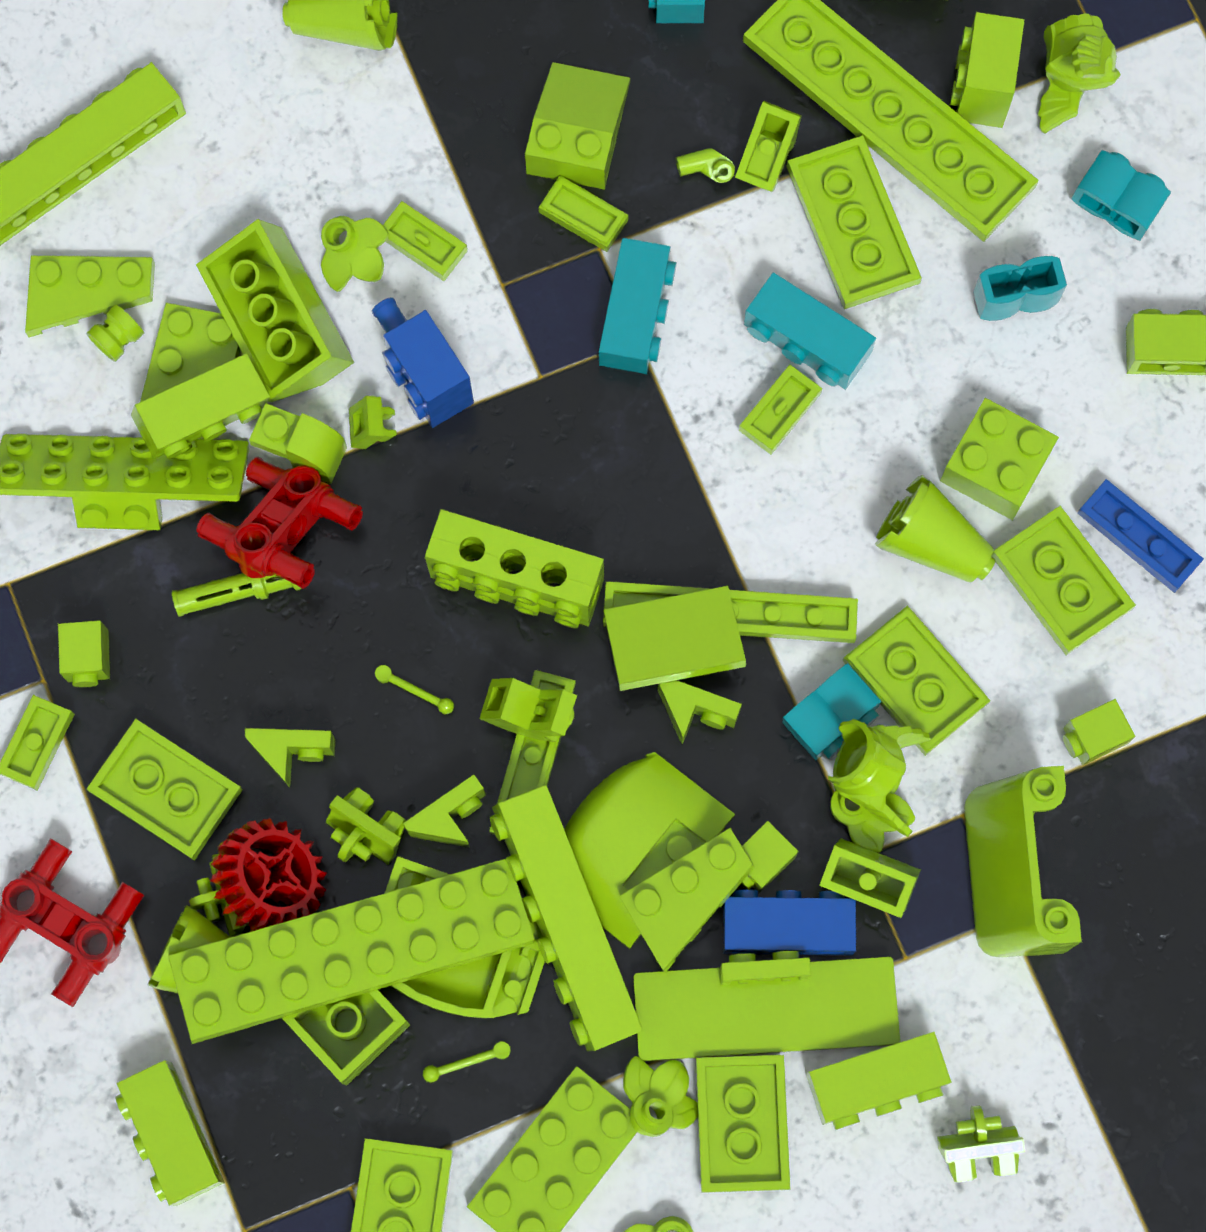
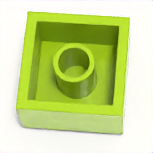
M976 12L972 27H964L961 45H959L955 69H958L956 81L953 83L950 105L957 106L956 112L969 123L1003 128L1015 93L1025 19Z
M984 398L949 460L940 482L1013 521L1059 437L995 402Z
M379 990L282 1018L333 1075L346 1086L410 1026Z

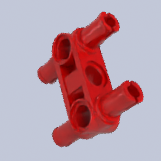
M255 457L247 467V480L268 489V494L239 526L227 523L210 513L205 514L197 525L198 537L224 549L229 559L239 563L242 573L247 577L263 578L276 575L304 589L314 577V565L292 555L290 552L319 518L324 517L351 531L354 530L362 519V507L334 494L331 486L322 482L318 471L312 467L297 466L284 470L264 461L260 457Z
M50 838L30 871L25 869L23 873L19 874L17 879L11 881L3 890L2 902L0 904V963L22 930L27 931L29 928L71 954L69 958L72 962L51 995L74 1007L93 975H99L100 972L103 973L107 965L113 963L119 956L121 943L126 937L124 935L126 930L123 928L144 895L122 882L102 915L97 913L96 916H93L53 891L54 886L51 884L72 851ZM26 890H33L35 895L33 905L25 911H19L17 907L19 895ZM97 934H105L107 937L106 949L99 955H91L89 952L90 940Z

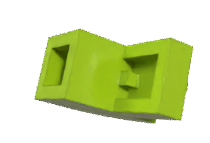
M266 403L249 439L252 446L288 459L292 468L297 466L314 468L318 471L321 481L329 484L332 483L347 449L344 438L327 424L304 413L298 416Z
M514 678L492 679L479 719L529 738L556 742L558 736H565L566 730L573 721V707L577 695L564 689L540 690Z

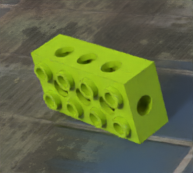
M442 509L440 510L425 554L430 578L435 579L434 583L437 586L451 591H458L459 587L475 591V597L489 603L496 604L499 602V599L515 604L514 608L528 615L538 616L539 611L555 616L554 620L557 623L571 628H578L579 624L590 625L604 582V559ZM512 571H520L517 574H509ZM552 583H559V584H561V585L556 586V587L548 586V585H550V584H552Z

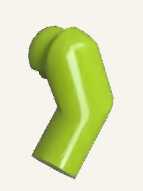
M712 148L675 157L680 177L701 172L715 182L725 183L730 181L735 173L733 162Z

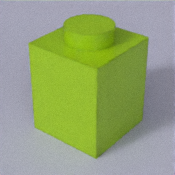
M101 621L58 624L59 673L67 682H72V685L75 687H93L98 685V680L110 679L109 630Z
M1116 699L1071 719L1063 728L1066 733L1063 735L1065 747L1073 758H1079L1082 766L1128 745L1136 737Z
M769 821L742 846L754 868L740 885L746 890L754 887L761 893L796 858L799 852Z

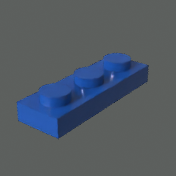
M1107 479L1077 513L1173 593L1180 588L1204 560L1203 557Z

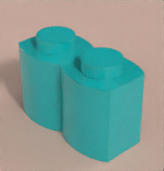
M1101 150L1071 199L1085 211L1106 220L1121 233L1141 241L1171 194V191L1158 176L1136 171L1131 166L1130 161L1122 154Z
M1039 256L1024 262L1021 266L1002 264L986 269L979 275L973 295L980 319L998 321L1015 315L1019 310L1035 313L1054 307L1059 303L1067 282L1060 258Z
M847 663L783 717L782 723L815 761L822 755L830 759L838 753L844 741L842 733L839 731L840 723L856 719L870 726L880 716L875 710L880 706L881 700Z

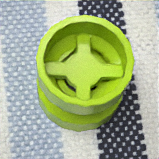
M116 304L106 313L104 325L95 324L86 333L95 346L113 362H116L124 354V345H127L129 342H136L145 334L137 322Z

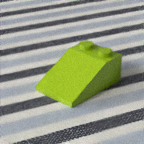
M553 62L534 115L525 152L526 174L555 180L562 176L574 184L605 190L630 78Z

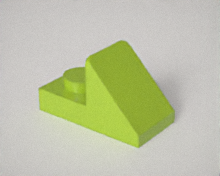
M763 101L735 178L773 192L788 153L796 143L801 115Z
M677 680L658 684V693L682 744L694 714L701 716L700 721L716 729L723 730L725 725L732 728L735 727L742 704Z
M245 728V738L288 787L291 784L292 754H298V760L308 762L323 761L324 755L335 756V737L331 731Z
M472 775L404 822L403 825L406 831L413 838L470 847L453 818L459 814L463 819L479 809L483 804L480 799L486 796L484 788L476 776Z

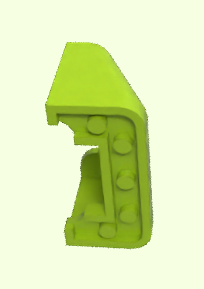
M1064 766L1039 767L978 786L971 791L965 801L964 814L976 939L982 951L992 957L1064 954L1082 942L1080 919L1072 904L1062 899H1042L1034 814L1035 812L1053 810L1062 803L1066 793Z

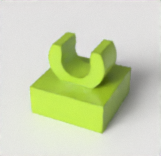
M365 396L349 408L351 448L367 449L377 441L386 442L397 435L396 430H388L383 427V420L393 417L395 410L390 407H382L381 397Z

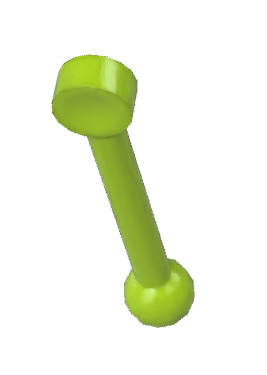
M380 665L375 670V676L379 682H391L438 706V710L442 714H449L453 711L454 703L451 699H440L392 674L391 669L386 665Z
M502 1041L496 1043L491 1050L439 1067L428 1065L423 1070V1078L427 1082L432 1083L437 1081L440 1075L495 1057L501 1060L506 1059L510 1055V1046Z

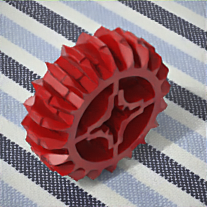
M271 818L263 819L259 823L254 820L247 822L242 828H236L228 834L229 837L220 843L217 849L219 855L211 863L218 872L212 875L209 882L221 886V889L215 893L214 899H225L228 905L225 906L223 914H231L232 912L237 914L235 926H243L249 922L250 932L308 916L318 910L321 904L317 899L322 897L326 891L319 882L324 880L327 873L318 870L316 867L321 862L323 856H312L310 849L314 841L303 843L300 840L302 829H295L288 833L287 821L274 825ZM250 848L265 849L274 853V855L267 856L261 851L256 853ZM270 898L276 903L282 901L287 907L272 906L263 902V900Z

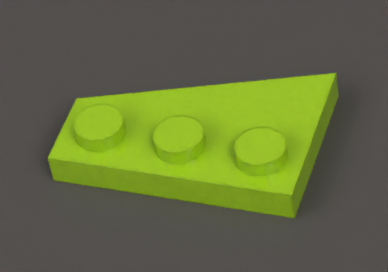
M31 255L25 333L28 338L43 334L42 330L59 325L67 327L79 323L78 320L100 313L106 315L115 304L125 310L152 302L155 271L153 258Z
M731 828L619 896L665 973L686 945L692 942L699 934L702 926L718 907H721L753 870L754 865Z

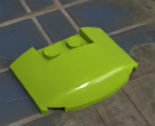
M656 752L645 755L646 758L620 767L605 778L582 801L564 829L603 929L629 949L641 936V933L619 896L721 834L735 816L732 811Z
M397 856L384 894L450 874ZM529 921L535 939L531 945L391 986L421 1004L454 1015L474 1018H495L517 1012V1015L528 1013L545 963L537 941L539 938H542L536 921L532 923Z

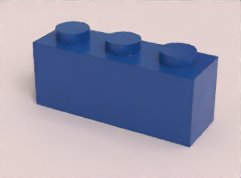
M735 890L733 897H729L723 904V954L773 955L772 953L781 951H799V955L852 956L856 952V900L845 899L844 895L834 891L819 892V898H802L801 891L783 890L776 891V898L758 897V891Z

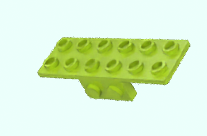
M5 434L2 436L0 443V495L72 497L77 528L160 530L163 520L160 499L239 501L249 454V442L230 439L205 442L204 439H196L188 443L190 448L174 458L167 459L164 454L154 459L142 437Z
M781 951L772 953L773 960L755 961V954L730 955L729 963H721L720 968L667 971L666 973L664 971L636 973L634 975L635 1009L643 1029L642 1032L637 1033L639 1058L643 1061L888 1046L900 1043L893 959L891 957L810 962V957L799 958V951Z

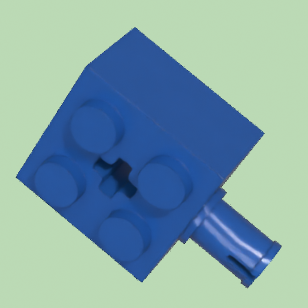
M390 297L379 302L372 309V314L386 332L383 335L386 350L382 352L388 364L385 367L397 387L404 384L403 387L409 397L407 402L417 419L421 420L425 417L430 426L434 428L474 404L470 376L427 310L407 320L394 298Z

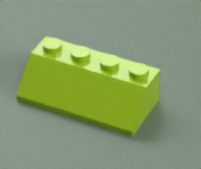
M257 219L196 264L242 354H248L270 396L268 402L272 403L324 385L355 363L282 227Z

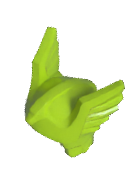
M1086 13L1070 15L1065 19L1048 25L1044 31L1047 49L1045 70L1050 82L1047 92L1041 98V106L1038 112V116L1041 118L1039 127L1044 134L1077 116L1079 103L1085 91L1111 86L1121 76L1119 70L1115 68L1117 60L1115 46L1108 38L1107 33L1103 29L1102 21L1097 16Z
M856 719L840 723L839 731L842 733L844 741L835 759L833 777L829 776L828 780L833 783L835 790L839 794L859 805L875 818L891 826L904 836L909 837L913 831L885 804L886 795L906 771V763L901 749L931 740L929 733L922 732L921 728L911 729L910 725L898 727L897 725H876L870 727L865 722H860Z

